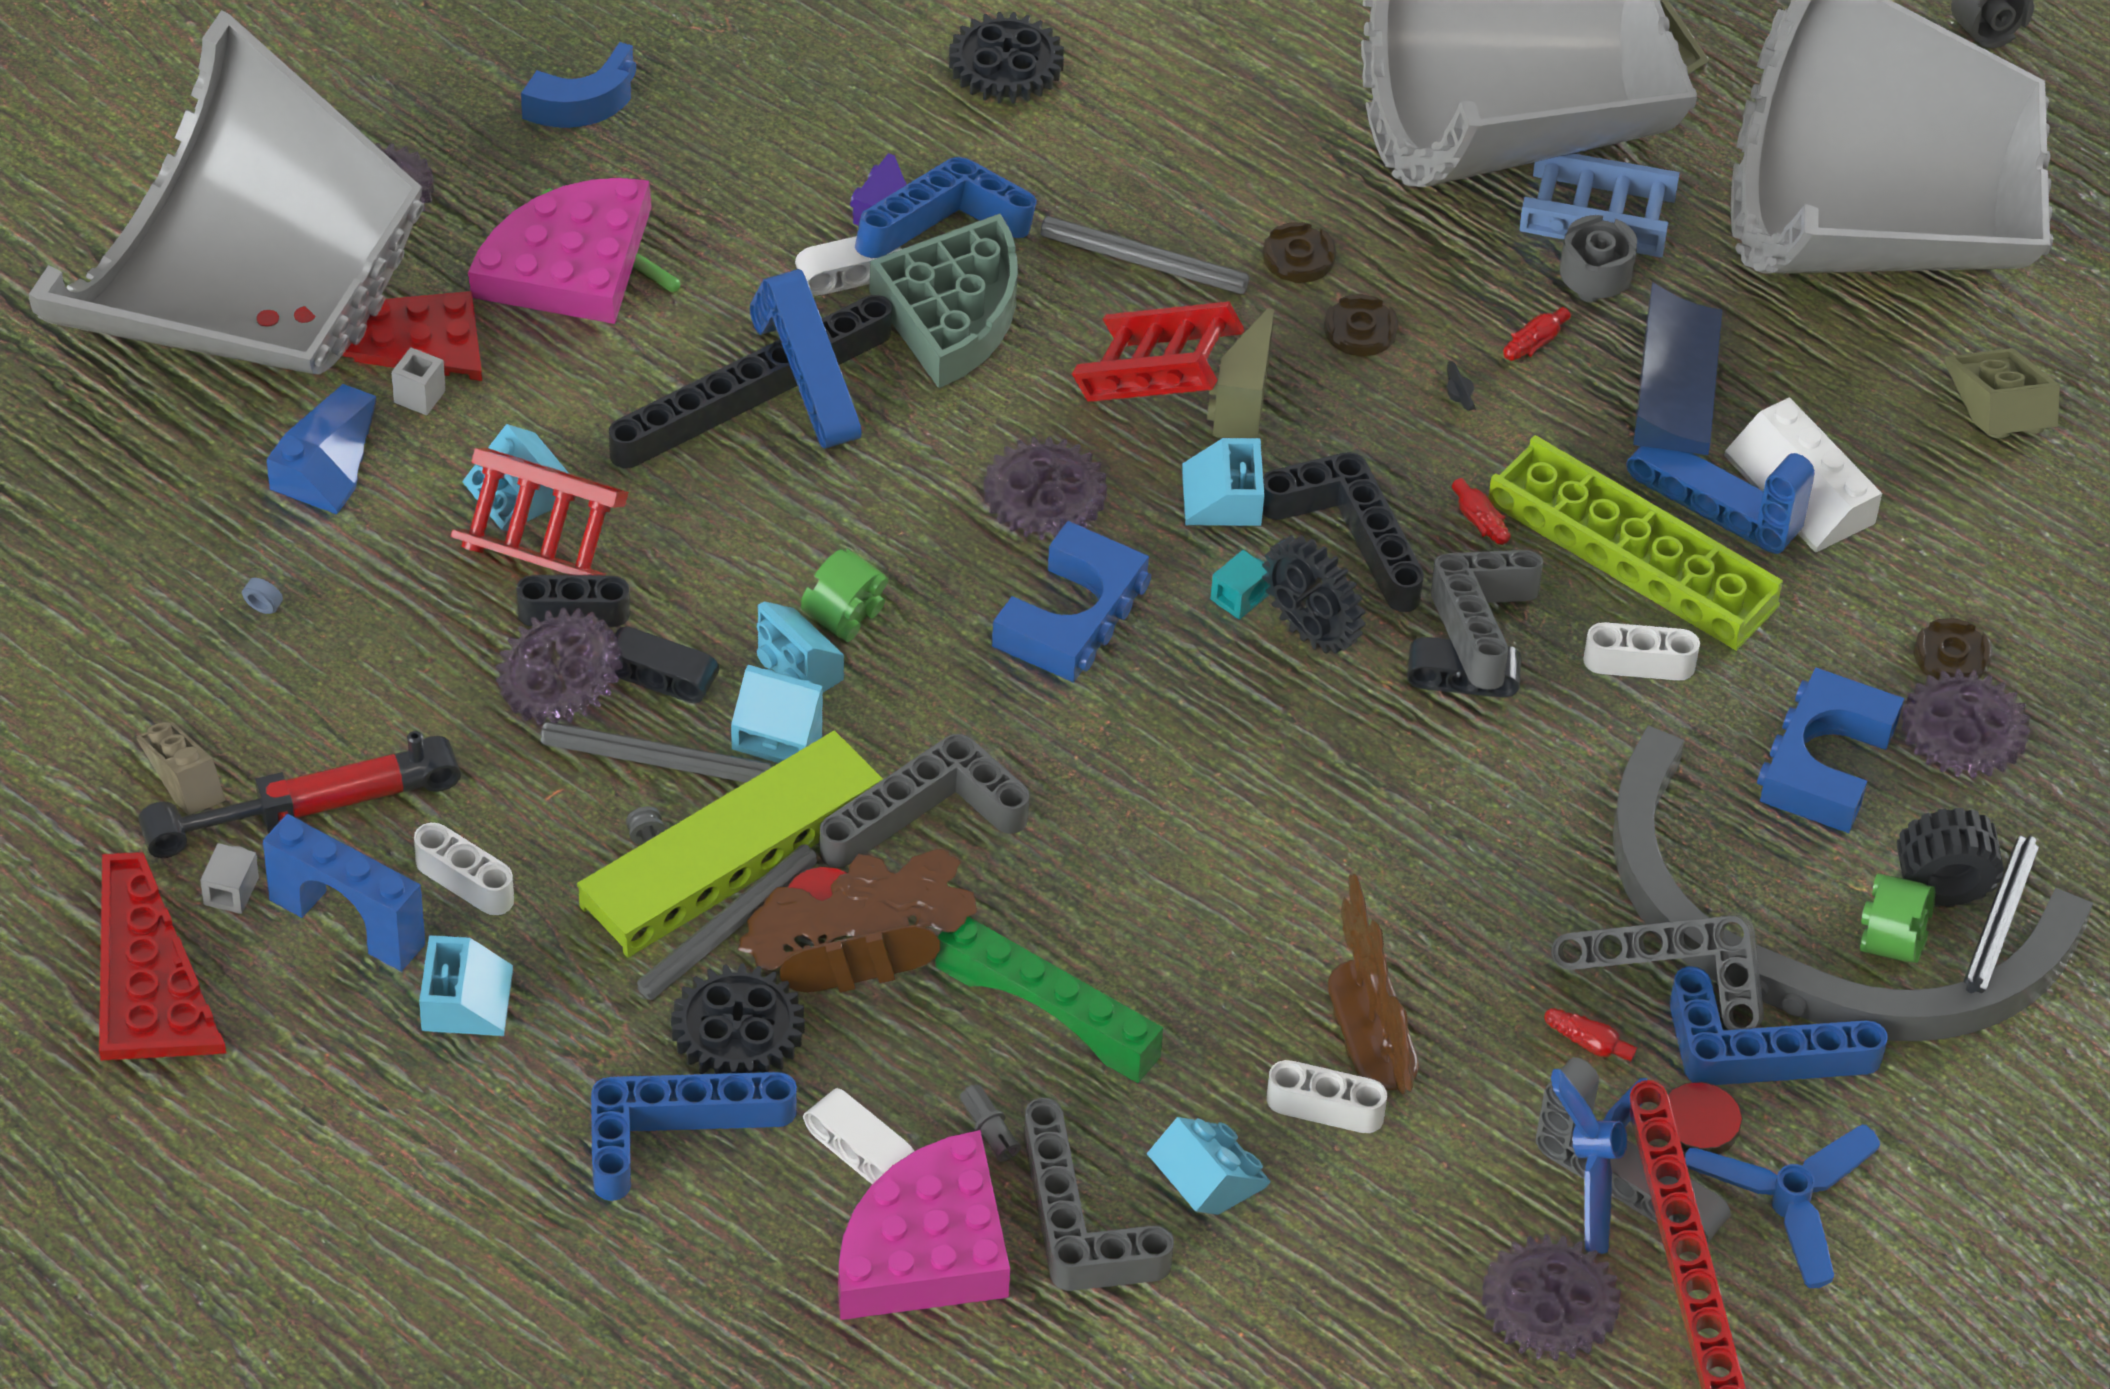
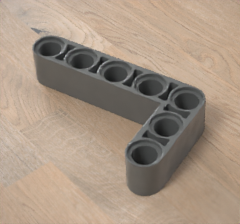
M1529 550L1446 553L1435 558L1431 597L1467 677L1476 687L1496 689L1504 683L1508 645L1488 603L1529 601L1537 598L1540 590L1543 558L1535 552Z
M952 734L828 816L820 826V858L830 867H845L851 864L858 854H866L955 792L1001 832L1017 833L1022 831L1028 823L1029 791L1024 784L972 738L963 734Z
M1729 915L1572 932L1560 935L1552 945L1551 954L1554 962L1559 967L1568 970L1715 955L1724 1025L1728 1030L1752 1029L1760 1027L1764 1019L1755 931L1752 923L1743 916ZM1730 922H1735L1743 928L1744 938L1738 945H1731L1725 940L1724 929ZM1691 926L1698 928L1703 935V943L1696 950L1687 947L1683 939L1685 931ZM1649 931L1657 932L1662 938V948L1657 954H1652L1644 948L1643 939ZM1609 935L1618 937L1622 943V951L1617 958H1611L1604 952L1603 943ZM1570 939L1577 941L1582 949V955L1577 962L1568 961L1563 953V947ZM1734 963H1740L1748 970V980L1743 986H1737L1729 979V969ZM1738 1004L1749 1006L1753 1012V1020L1747 1027L1738 1025L1734 1020L1733 1011Z
M1573 1057L1566 1062L1561 1071L1577 1089L1593 1112L1599 1076L1588 1062ZM1550 1081L1544 1089L1536 1144L1548 1158L1585 1180L1587 1158H1578L1573 1148L1575 1123L1552 1088V1081ZM1627 1141V1149L1621 1159H1610L1612 1168L1611 1196L1658 1224L1638 1147ZM1665 1176L1659 1180L1665 1185H1672L1678 1182L1676 1178L1671 1176ZM1690 1179L1708 1244L1730 1217V1208L1720 1196ZM1674 1214L1669 1217L1671 1221L1676 1223H1682L1688 1219L1682 1214Z
M1037 1098L1031 1101L1025 1109L1024 1143L1052 1282L1060 1289L1074 1291L1153 1282L1168 1276L1172 1267L1174 1239L1167 1229L1160 1226H1145L1092 1233L1086 1232L1063 1111L1060 1105L1050 1098Z

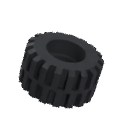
M1945 808L1937 810L1938 812L1923 814L1920 819H1914L1908 823V828L1902 829L1899 834L1900 838L1897 839L1902 878L1933 886L1935 888L1934 907H1955V905L1970 904L1973 900H1980L1986 897L1987 892H1993L1998 887L1997 883L2002 881L2004 866L1997 830L1994 823H1991L1990 818L1986 815H1979L1978 811L1972 809L1964 811L1963 808H1954L1953 810H1946Z

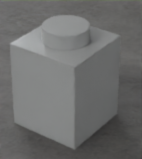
M410 347L392 371L394 403L428 415L446 391L444 360Z
M218 843L200 880L203 904L242 914L259 878L256 852L248 851L240 846L232 847Z

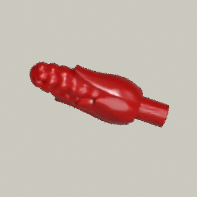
M1561 307L1552 314H1540L1530 320L1522 329L1512 333L1513 339L1503 349L1504 358L1509 361H1515V359H1519L1526 354L1532 357L1539 348L1556 338L1561 329L1560 326L1571 318L1569 310Z
M1463 478L1455 480L1451 488L1459 497L1458 503L1462 514L1479 530L1482 537L1488 536L1498 545L1507 544L1511 534L1503 522L1506 517L1494 507L1488 496L1481 490L1470 488Z
M1550 1008L1544 1014L1546 1024L1556 1029L1559 1033H1563L1564 1036L1571 1039V1042L1579 1044L1594 1055L1610 1057L1614 1054L1629 1062L1635 1056L1638 1047L1619 1039L1620 1034L1607 1024L1590 1020L1584 1015L1580 1016L1556 1008Z

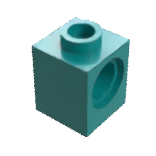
M1245 550L1239 552L1213 574L1210 600L1240 620L1270 595L1266 593L1265 589L1271 585L1262 579V576L1267 573L1262 567L1264 561L1253 557Z

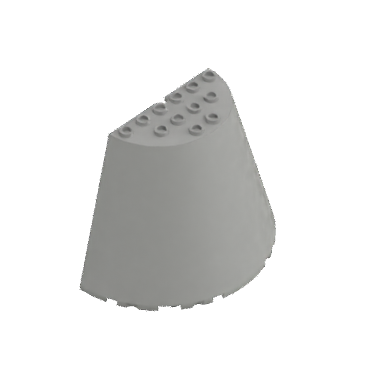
M1363 0V7H1371L1370 22H1366L1364 25V35L1370 36L1369 41H1361V57L1364 63L1362 73L1363 87L1372 88L1373 95L1372 102L1365 103L1369 125L1375 145L1385 166L1395 168L1392 176L1396 179H1401L1403 184L1408 186H1433L1664 133L1675 128L1686 116L1689 109H1693L1696 105V89L1691 84L1687 66L1683 63L1679 53L1678 42L1674 40L1672 32H1669V19L1665 16L1660 0Z
M1791 0L1788 9L1777 10L1770 34L1765 40L1756 66L1764 69L1760 85L1754 84L1751 89L1750 96L1756 100L1755 102L1746 100L1743 124L1736 147L1742 149L1744 157L1740 165L1735 163L1733 166L1731 186L1732 235L1742 241V244H1736L1735 249L1738 254H1741V261L1745 266L1755 269L1754 271L1766 274L2020 269L2031 265L2042 255L2049 253L2053 243V235L2050 234L2049 225L2052 216V207L2049 206L2051 179L2048 178V170H2046L2051 155L2050 151H2047V138L2050 126L2046 123L2049 99L2045 96V80L1891 0Z
M221 10L203 36L198 68L200 72L191 96L198 99L195 112L189 109L185 111L175 139L181 141L174 156L167 153L158 177L152 183L125 229L103 256L98 266L87 272L86 278L91 281L86 282L78 279L66 288L62 272L48 265L29 293L30 306L33 313L38 315V318L55 325L305 373L321 374L337 362L351 343L357 345L361 341L367 328L365 323L370 314L376 316L381 310L385 301V296L382 293L393 271L397 269L402 261L405 252L403 249L411 228L419 219L424 208V203L420 202L422 186L237 20ZM305 306L316 317L311 322L300 323L294 318L296 309ZM263 310H274L279 315V321L273 326L266 327L259 325L256 317Z

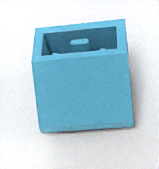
M506 424L488 447L568 473L538 435L525 429ZM475 464L462 482L478 501L485 474L482 473L483 466ZM505 474L504 479L499 480L490 517L504 531H508L520 485L517 484L518 477ZM541 485L539 490H535L527 521L552 510L556 498L552 495L554 489Z
M1222 438L1182 463L1185 525L1261 526L1264 484L1260 438Z
M765 601L758 605L757 656L766 668H771L779 674L800 680H808L814 684L823 686V692L844 680V654L795 608Z
M748 665L744 673L731 724L732 750L780 763L822 738L823 686L808 680H800L779 674L770 669Z
M429 935L419 1000L422 1031L504 1036L513 965L471 938Z
M1177 1117L1147 1152V1155L1196 1212L1219 1215L1265 1189L1271 1182L1261 1171L1263 1168L1262 1163L1253 1154L1242 1149L1236 1142L1238 1139L1237 1134L1222 1122L1216 1124L1205 1122L1199 1118L1193 1120Z

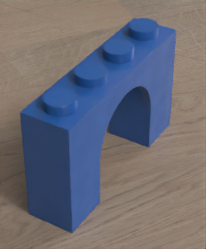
M1067 521L1049 545L1048 571L1087 588L1099 601L1084 612L1072 615H1059L1011 596L993 621L992 647L1074 683L1083 670L1088 671L1094 662L1096 651L1101 644L1105 646L1109 643L1119 619L1125 620L1135 597L1138 594L1143 595L1147 590L1151 580V574L1148 573L1149 556Z
M1815 667L1809 682L1802 680L1795 698V702L1799 703L1797 708L1790 707L1786 714L1782 729L1786 730L1784 736L1777 734L1770 752V757H1773L1772 763L1764 762L1757 780V784L1763 786L1760 802L1850 833L1862 806L1867 780L1821 764L1810 755L1805 744L1818 736L1834 734L1850 737L1887 750L1899 722L1904 698Z
M286 814L263 839L269 901L303 918L325 894L326 884L343 894L362 916L366 926L368 954L401 972L426 945L421 885L289 814Z

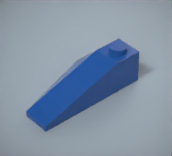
M342 384L287 431L267 458L270 490L338 514L356 489L360 462L363 460L366 436L369 434L376 405V396Z

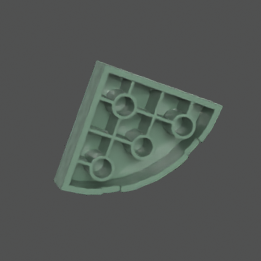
M1001 214L870 261L869 292L871 295H880L890 301L892 304L891 323L938 388L964 377L981 365L1001 344L1011 326L1016 307L1018 263L1012 233Z

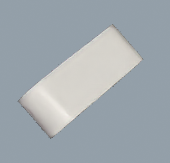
M855 236L806 248L797 255L795 264L797 269L803 271L812 295L818 296L868 285L870 283V261L877 258H868L859 254L855 249L857 237ZM898 247L897 249L893 250V251L890 252V253H893V252H896V251H898V250H901V247Z
M1607 622L1597 623L1588 631L1583 660L1589 670L1599 674L1686 680L1694 674L1700 641L1696 634L1685 629Z
M430 822L423 824L416 830L414 834L415 860L417 868L423 874L489 915H501L512 908L514 904L513 874L506 864L442 824Z
M1283 1060L1275 1063L1269 1071L1266 1101L1268 1106L1279 1114L1360 1133H1372L1380 1129L1384 1122L1387 1091L1380 1082L1373 1079L1296 1061Z
M833 1089L803 1115L805 1125L811 1134L871 1184L880 1178L892 1165L915 1152L903 1138L842 1089Z

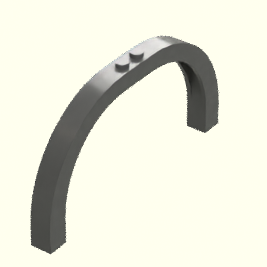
M1649 725L1628 761L1618 793L1613 826L1614 856L1618 873L1628 898L1645 924L1709 918L1685 896L1673 880L1659 852L1655 835V810L1680 765L1684 739ZM2055 888L2031 936L2019 950L1994 968L1988 987L1983 993L1976 991L1972 994L1966 990L1967 985L1964 981L1954 985L1918 990L1871 987L1827 974L1756 945L1763 1002L1782 1009L1792 1016H1799L1817 1024L1874 1021L1885 1028L1888 1040L1890 1041L1938 1040L1970 1034L2013 1017L2034 1003L2053 985L2070 961L2086 929L2093 902ZM1692 926L1685 931L1683 939L1687 947L1693 950L1698 949L1703 943L1702 932ZM1724 929V937L1728 943L1738 945L1742 942L1743 938ZM1652 931V933L1663 943L1661 936L1657 932ZM1715 955L1681 958L1688 965L1703 969L1712 980L1718 982ZM1734 963L1730 967L1728 975L1733 984L1743 986L1748 980L1749 973L1744 965Z

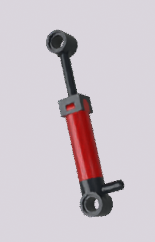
M411 731L407 735V751L285 780L283 772L255 778L257 799L181 817L176 805L171 802H156L144 808L139 814L138 820L149 853L157 858H169L179 854L187 846L186 832L262 814L267 832L270 833L286 814L299 818L423 787L433 792L444 791L458 783L461 778V771L450 741L446 737L430 736L423 739L421 732Z

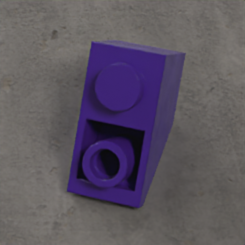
M888 153L879 165H874L865 184L855 189L850 201V206L853 208V224L859 226L863 211L907 185L894 155Z

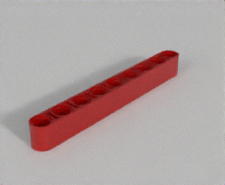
M1653 1080L1641 1081L1632 1088L1630 1093V1119L1701 1389H1746L1668 1094L1659 1082ZM1645 1102H1652L1658 1105V1107L1653 1110H1645L1640 1105ZM1655 1139H1662L1668 1144L1663 1147H1654L1649 1143ZM1665 1176H1671L1676 1178L1678 1182L1672 1185H1665L1659 1180ZM1674 1214H1682L1688 1219L1682 1223H1676L1671 1221L1669 1217ZM1684 1252H1693L1699 1257L1692 1261H1685L1679 1255ZM1694 1290H1702L1709 1295L1704 1299H1694L1688 1294ZM1705 1328H1711L1719 1334L1713 1338H1705L1699 1332ZM1715 1367H1723L1730 1373L1724 1377H1716L1711 1375L1709 1371Z

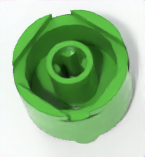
M843 549L837 550L815 573L814 576L819 581L814 590H811L809 587L806 588L801 600V610L833 634L849 642L860 630V622L867 615L870 618H874L883 608L885 599L881 597V594L889 579L885 574L850 549H846V551Z
M1878 873L1872 891V896L1875 897L1874 902L1866 901L1862 913L1861 924L1867 925L1868 929L1865 928L1863 932L1860 951L1907 963H1918L1929 934L1926 927L1928 917L1932 918L1935 888L1924 883Z

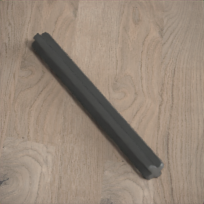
M1046 216L1041 225V235L1045 238L1242 295L1245 294L1249 285L1250 276L1247 273L1052 216Z
M545 722L541 730V743L544 745L745 783L773 767L767 762L554 722Z
M806 844L799 846L641 977L637 982L639 993L648 1000L657 997L747 922L754 911L763 906L765 899L776 887H787L796 875L813 867L817 862L816 852Z

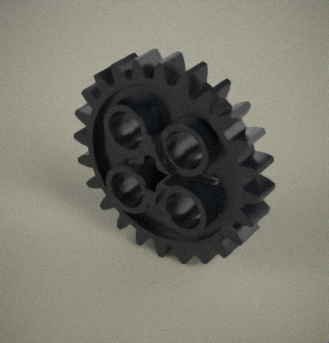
M998 12L996 19H991L987 14H983L982 23L971 19L970 28L962 25L960 27V34L953 35V44L949 46V69H953V79H960L961 88L970 86V95H975L980 91L983 92L984 101L991 96H996V101L1000 104L1004 97H1009L1011 103L1015 104L1017 97L1021 96L1028 102L1030 101V93L1041 97L1043 96V88L1052 90L1053 81L1060 80V72L1064 68V46H1060L1059 36L1053 37L1052 27L1042 30L1043 21L1041 20L1031 24L1030 15H1026L1022 20L1017 19L1016 12H1012L1009 18H1004L1003 14Z
M1291 535L1272 546L1270 551L1264 555L1267 561L1262 564V567L1267 573L1262 576V579L1271 585L1265 591L1275 598V601L1271 603L1272 607L1280 608L1282 611L1279 617L1280 620H1288L1290 622V632L1298 630L1301 641L1305 642L1307 639H1310L1314 650L1321 646L1326 654L1331 650L1334 654H1337L1357 642V639L1363 635L1360 629L1366 626V623L1360 618L1366 614V611L1357 605L1363 598L1353 592L1352 589L1357 584L1347 580L1348 569H1340L1337 566L1338 557L1335 556L1330 559L1327 547L1323 546L1318 550L1315 540L1311 539L1306 542L1303 535L1296 539Z
M741 963L738 971L732 973L729 966L725 964L723 965V974L717 975L712 969H707L706 981L695 976L693 977V989L685 986L682 987V999L674 1000V1012H671L672 1040L677 1041L678 1054L686 1053V1064L688 1066L699 1062L700 1074H704L710 1068L714 1069V1074L753 1073L756 1071L765 1073L769 1072L770 1065L782 1070L783 1057L793 1060L795 1057V1047H801L802 1034L805 1033L804 1006L799 1004L798 992L789 993L788 981L777 984L776 972H772L764 978L761 976V966H757L751 974L746 973L745 964Z

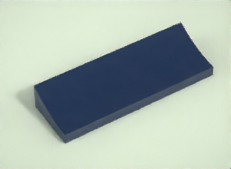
M1653 282L1647 311L1633 445L1708 455L1711 442L1722 309L1687 301Z

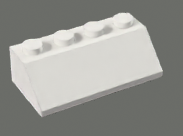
M1790 397L1760 411L1725 450L1724 456L1751 485L1764 491L1765 481L1788 454L1797 453L1803 455L1812 463L1815 476L1805 523L1798 535L1815 553L1876 523L1882 493Z

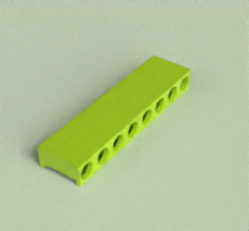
M1536 435L1530 439V445L1500 475L1495 473L1491 477L1488 498L1495 508L1736 651L1780 606L1779 597L1783 583L1782 579Z
M834 730L578 882L579 906L584 912L588 910L623 947V954L629 958L760 879L799 846L806 844L811 848L820 842L821 823L828 816L882 781L883 778ZM805 830L807 835L800 842L793 844L797 836ZM777 848L771 859L761 863L767 853ZM738 870H743L742 875L738 879L729 882ZM712 887L710 894L702 901L697 902L699 896L706 889ZM677 908L679 910L672 919L664 922L666 916L673 909ZM647 926L645 933L639 939L631 941L640 929Z

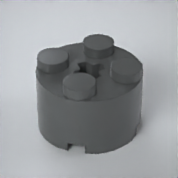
M1952 0L1951 11L1953 18L1976 42L1986 48H1997L2014 40L2016 36L2013 33L2021 25L2026 28L2033 15L2034 2L2033 0Z
M1589 215L1575 220L1569 226L1563 242L1560 275L1564 283L1570 289L1577 292L1578 296L1586 302H1595L1599 298L1612 297L1629 289L1637 252V237L1634 231L1626 223L1615 219L1614 223L1604 221L1602 215Z

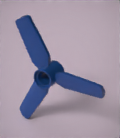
M1553 1069L1551 1075L1552 1088L1575 1123L1573 1131L1574 1152L1578 1158H1587L1585 1167V1250L1592 1254H1604L1609 1249L1612 1195L1610 1159H1621L1626 1152L1627 1131L1625 1127L1631 1121L1630 1093L1637 1083L1648 1079L1640 1078L1614 1104L1604 1120L1597 1121L1589 1105L1561 1069Z
M1862 1124L1806 1159L1803 1166L1798 1164L1786 1165L1781 1168L1778 1175L1766 1168L1697 1148H1689L1685 1154V1162L1687 1168L1757 1194L1773 1195L1772 1207L1778 1215L1785 1218L1784 1226L1805 1285L1808 1288H1821L1833 1281L1834 1272L1819 1211L1810 1203L1812 1193L1829 1189L1879 1149L1880 1141L1872 1129Z

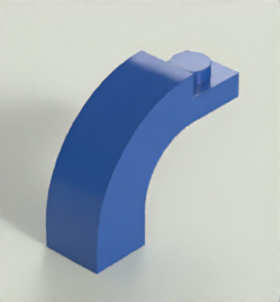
M619 42L603 67L594 74L583 78L565 79L537 70L521 92L522 119L543 126L573 128L598 123L613 116L631 99V81L634 78L637 66L636 62L633 61V46Z

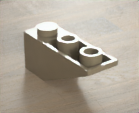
M174 722L155 724L149 727L146 733L136 736L138 743L171 797L186 814L192 815L226 801L213 758Z

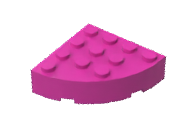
M609 178L583 181L565 185L537 196L514 210L493 229L477 251L468 271L472 297L474 299L615 324L652 207L649 180Z
M981 1130L947 1137L916 1150L892 1165L867 1190L855 1207L843 1235L838 1274L840 1320L1009 1298L1010 1266Z

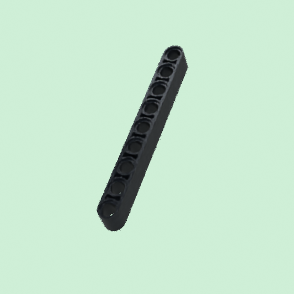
M870 295L822 318L838 365L883 344L890 338L892 304L887 298L880 295ZM779 339L614 421L609 427L611 462L620 468L636 467L798 386L781 340Z

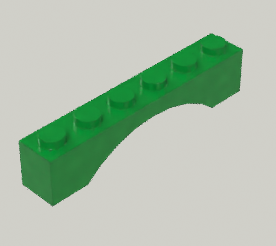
M967 916L965 923L957 931H942L938 935L940 951L936 956L935 968L969 987L983 986L999 989L1037 1005L1071 1029L1092 1049L1104 1065L1137 1084L1161 1057L1164 1027Z

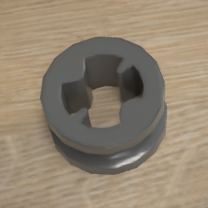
M640 807L633 810L626 818L630 838L636 844L642 845L665 831L661 813L655 807Z

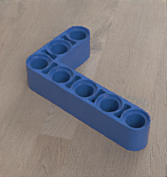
M953 157L863 211L860 217L855 249L859 254L868 258L885 256L959 209L979 221L1001 214L1014 238H1023L1030 233L1037 199L1030 192L972 160Z
M797 269L763 279L750 303V315L754 328L759 335L777 330L820 445L826 449L861 438V425L803 271Z
M1640 446L1626 463L1629 474L1639 483L1773 554L1783 552L1802 530L1815 476L1812 463L1806 457L1797 453L1788 454L1765 481L1764 491L1693 453Z
M1688 966L1677 971L1674 978L1670 997V1010L1684 1071L1691 1082L1727 1085L1866 1075L1876 1072L1882 1064L1888 1034L1879 1023L1865 1020L1723 1030L1709 975L1701 968Z
M780 1072L622 1076L600 1079L594 1084L591 1092L592 1172L595 1193L604 1200L614 1201L625 1197L630 1191V1131L786 1126L794 1120L797 1112V1086L795 1080L791 1076Z

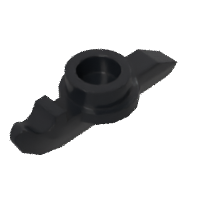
M1448 361L1447 377L1449 381L1447 383V392L1449 398L1455 402H1461L1463 408L1467 411L1476 410L1471 399V395L1474 392V384L1468 378L1461 377L1454 361Z

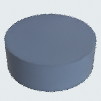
M251 578L242 590L243 598L247 604L265 614L275 613L283 601L280 591L271 583L260 578Z

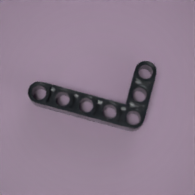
M1352 452L1340 453L1274 469L1263 476L1264 516L1274 520H1281L1338 506L1387 604L1399 612H1410L1419 606L1424 578L1423 570L1366 460L1362 456Z

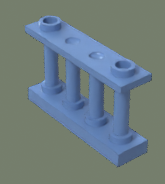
M1574 153L1535 162L1533 177L1542 178L1537 199L1524 198L1519 231L1564 240L1569 226L1575 220L1589 215H1602L1604 221L1614 223L1615 219L1626 223L1634 231L1637 237L1636 253L1662 258L1668 222L1660 221L1659 216L1663 201L1675 203L1680 172ZM1556 181L1577 185L1573 205L1552 201ZM1592 188L1613 192L1609 211L1587 208ZM1627 194L1649 198L1644 218L1623 214Z

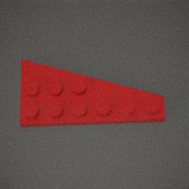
M472 291L385 299L379 313L376 316L370 314L365 323L367 328L361 341L357 345L351 343L342 355L354 358V362L395 368L411 347L444 360L445 376H450V373L454 372L468 374L471 380L482 381ZM305 306L296 309L294 312L295 320L300 323L311 322L316 317ZM263 310L258 313L256 320L261 326H273L278 323L279 315L274 310Z
M144 853L102 854L100 1060L226 1054L225 1042L221 1033L218 1032L209 1005L206 1004L198 979L180 937L176 934L172 918L168 909L165 908L159 894V888Z

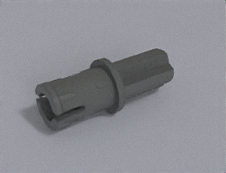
M980 1085L966 1087L965 1091L960 1094V1100L976 1123L975 1131L981 1130V1135L987 1140L998 1161L1009 1160L1005 1153L1007 1150L1013 1158L1020 1151L1021 1146L1004 1123V1113L996 1110Z

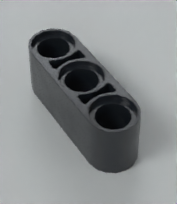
M530 575L522 578L516 587L518 618L527 626L619 627L625 624L630 617L629 585L623 578L618 576Z
M627 626L620 627L616 631L600 658L603 669L616 678L693 704L703 700L720 669L716 660L702 651Z
M1421 637L1411 642L1409 647L1407 680L1414 687L1426 690L1500 698L1515 695L1520 688L1522 657L1517 649L1508 646L1504 683L1496 689H1482L1469 681L1451 639Z

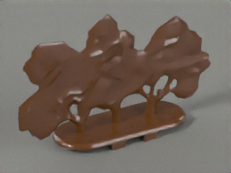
M934 849L913 856L897 873L889 872L887 866L884 865L883 859L871 855L858 854L849 865L850 871L840 875L831 884L830 887L833 895L827 900L820 901L803 889L776 887L765 899L763 906L755 910L753 915L747 920L749 932L739 939L738 951L753 954L756 966H761V969L765 971L774 970L781 966L780 979L782 982L788 981L789 988L794 991L807 993L838 987L839 992L842 993L855 990V983L878 978L879 983H885L895 980L896 973L927 965L940 951V940L933 931L926 927L931 926L944 932L957 931L965 923L967 916L977 913V906L973 892L948 886L947 882L955 877L961 862L956 857L949 856V852L946 850ZM912 915L916 916V923L909 925L908 918ZM825 934L827 936L826 941L820 944L818 938ZM804 935L812 940L814 946L806 945L802 948L794 941V938ZM840 936H853L852 938L830 942ZM788 944L793 947L794 951L785 952L783 949Z
M1353 873V875L1350 874L1348 877L1351 904L1345 897L1343 898L1341 918L1343 920L1345 941L1347 947L1352 951L1354 960L1339 964L1331 972L1328 979V992L1334 1007L1333 1013L1337 1025H1340L1345 1039V1049L1348 1057L1352 1059L1357 1074L1361 1077L1380 1082L1386 1090L1398 1089L1400 1093L1405 1094L1406 1089L1410 1092L1412 1091L1413 1081L1419 1071L1418 1056L1407 1027V1012L1398 1000L1391 979L1388 976L1387 961L1383 950L1382 929L1373 919L1369 925L1365 897L1359 878Z

